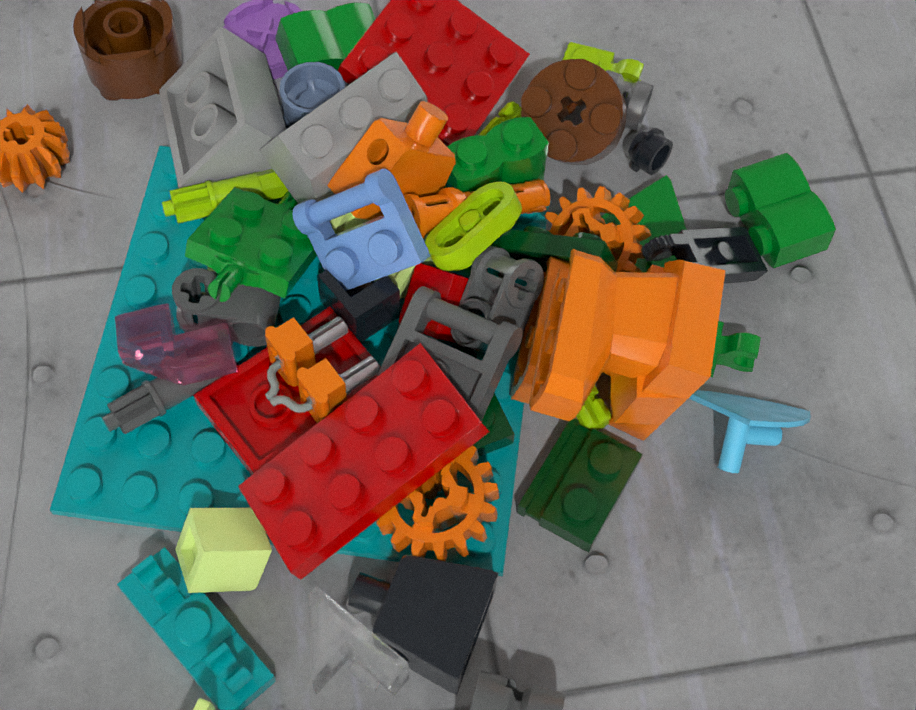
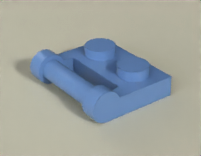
M380 169L368 174L365 182L319 202L314 199L297 204L293 209V220L296 227L301 233L308 235L323 269L328 270L345 291L418 265L431 256L395 177L387 169ZM372 203L380 207L383 216L335 234L329 222Z

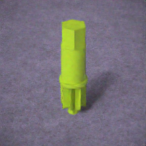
M269 169L215 182L207 180L205 183L170 190L171 200L163 201L162 207L165 217L176 215L179 224L208 217L234 187L256 193L267 201L283 197L288 189L275 171Z

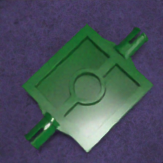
M234 187L187 239L185 257L209 266L218 273L217 277L208 286V292L213 299L216 300L220 295V302L229 300L231 294L239 285L261 288L286 298L316 258L317 254L308 235L301 233L294 223L293 209L298 203L289 191L284 194L278 204H274L256 193Z

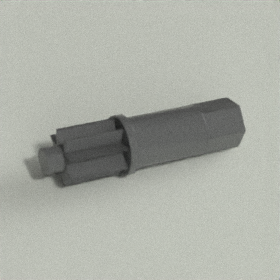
M217 346L195 359L192 358L150 382L147 380L142 382L141 386L108 403L107 406L111 412L103 416L102 420L109 432L120 427L123 434H127L155 417L165 415L166 410L192 397L209 384L232 370L230 363L220 347Z

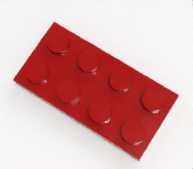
M420 343L238 487L290 573L301 580L489 433V430Z

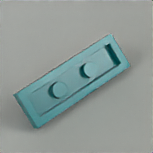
M165 547L153 556L150 554L131 569L132 573L117 584L121 592L218 710H243L276 682L275 676L206 594L188 593L180 564Z

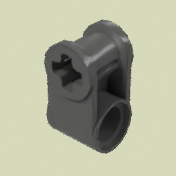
M490 246L474 260L471 275L458 307L499 325L502 322H509L522 328L524 333L534 303L543 288L544 272L541 265L531 259L515 260L503 248ZM492 268L500 273L497 277L488 273L487 269ZM519 278L526 281L527 285L522 286L515 283V281ZM451 329V335L459 346L486 353L489 345Z
M192 268L176 277L172 285V296L177 306V322L186 334L194 337L233 341L253 347L267 345L265 330L269 326L275 327L281 300L280 296L261 288L239 285L231 294L229 300L220 302V295L215 300L208 292L209 283L217 277V272L203 268ZM201 282L204 283L205 292H201ZM193 315H197L198 324L194 322Z

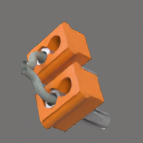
M294 317L277 328L269 326L265 330L269 358L272 363L267 371V379L271 388L265 393L266 398L273 407L278 404H284L297 413L308 411L317 423L346 402L347 395L353 389L377 375L380 366L371 356L342 374H338L326 358L316 364L315 355L319 353V350L348 333L347 324L341 317L334 318L310 334H306ZM277 371L288 385L299 387L302 404H297L290 397L284 395L276 396L279 391V382L276 378Z

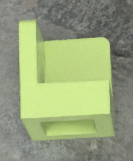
M190 508L175 549L188 593L254 590L258 586L272 552L267 534L251 508Z

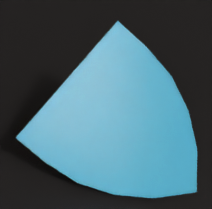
M697 390L689 397V399L729 417L718 468L730 473H740L746 444L777 446L782 440L781 427L804 426L810 422L811 418L810 411L751 397Z

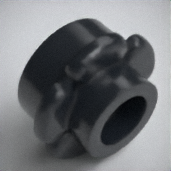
M653 128L648 132L645 130L639 132L631 142L628 150V155L632 157L633 161L632 169L635 172L641 169L649 175L656 174L668 160L673 148V142L664 137V132L658 128Z

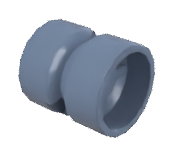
M306 62L294 66L285 73L280 81L279 92L286 129L345 88L344 80L336 69L321 62Z

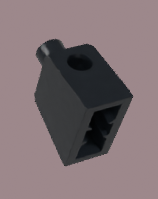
M405 555L400 560L392 582L360 572L353 585L348 606L377 616L372 630L373 646L377 650L448 692L457 695L495 594L498 573L483 568Z

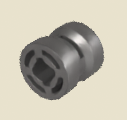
M607 70L606 72L613 78L621 90L624 99L626 98L627 117L625 127L638 131L649 106L654 85L640 80L630 83L624 80L622 74Z

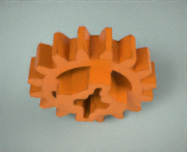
M599 186L593 198L583 187L578 188L576 202L572 203L562 196L559 199L560 206L563 209L562 212L557 215L547 211L545 214L547 220L552 223L548 231L553 235L573 237L578 232L597 235L607 243L618 263L616 272L643 273L635 263L637 258H645L641 251L642 245H640V241L650 237L651 231L644 225H636L644 217V214L636 206L628 208L630 200L620 192L612 198L610 191L605 187ZM600 212L616 216L621 224L615 225L613 222L605 224V220L601 217Z
M473 445L399 502L404 505L405 509L414 511L412 516L414 521L413 527L409 526L400 517L398 504L376 521L382 535L393 533L390 541L398 553L411 544L413 556L424 558L427 551L430 550L435 552L439 561L446 562L447 549L453 547L463 557L469 555L466 540L470 537L485 542L487 535L481 522H496L498 518L496 507L487 502L495 501L500 497L498 485L488 482L493 477L490 463L484 462L476 465L479 459L476 447ZM458 471L471 482L474 494L469 493L468 488L457 485L456 475ZM443 487L446 499L437 498L433 506H430L428 509L425 498L434 499L438 491L441 492ZM455 523H459L455 527L441 532L442 530L454 525Z

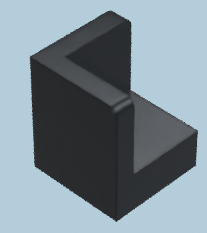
M324 270L317 275L320 302L326 309L331 307L337 316L345 321L349 330L360 343L400 317V290L388 276L382 277L376 282L371 281L345 291L328 270Z

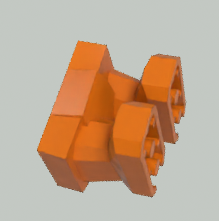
M572 249L569 261L550 256L547 259V272H544L542 291L534 303L524 329L522 342L520 343L510 390L511 399L529 404L531 411L571 421L582 409L599 376L603 372L611 376V403L609 409L611 418L608 425L644 441L711 376L726 270L684 260H675L665 263L664 268L652 264L646 273L614 272L600 257Z

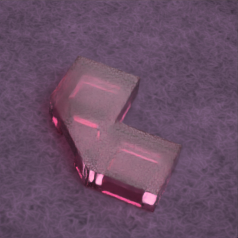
M168 303L115 316L117 349L123 365L181 386L238 372L228 323H221L176 335L174 319Z

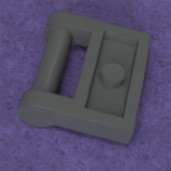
M421 286L414 293L377 376L421 343L482 421L509 359L514 356L520 346L523 330L509 322H502L499 325L441 300L439 292L426 286ZM432 320L489 345L483 360L481 361L424 335L423 332L427 323Z

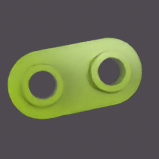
M493 182L480 187L432 229L425 240V244L437 268L444 271H459L468 268L496 239L514 226L522 212V205L513 187L506 182Z

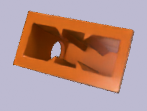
M421 101L408 123L386 118L377 119L369 127L327 186L334 194H338L364 183L368 174L380 169H387L395 177L403 195L414 193L419 198L437 195L440 189L445 187L456 163L455 154L438 138L448 120V116L433 104ZM374 203L351 212L355 218L373 220L383 216L380 207Z

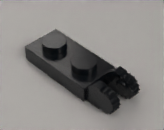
M746 227L681 230L677 234H665L664 236L655 237L649 240L648 243H645L641 249L646 261L650 262L653 260L662 261L675 255L677 260L726 270L724 284L756 281L768 272Z

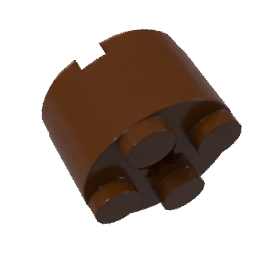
M94 0V3L84 12L81 7L75 15L73 31L88 77L105 99L115 101L119 99H140L154 94L160 95L159 89L181 68L182 53L172 11L165 0Z
M567 59L552 63L542 69L532 79L521 97V117H531L549 142L548 157L564 164L588 165L603 159L618 145L625 129L627 106L621 90L603 68L585 59ZM572 103H576L579 107L584 105L587 107L580 113L583 121L578 125H575L570 120L564 121V118L569 114L567 107Z

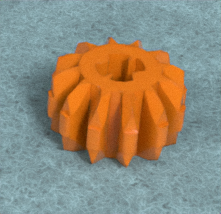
M27 104L20 113L15 114L6 107L5 118L0 120V183L3 188L14 184L23 193L30 184L35 183L44 190L45 179L47 177L61 178V166L70 163L66 132L59 122H55L54 117L49 114L47 109L35 113Z

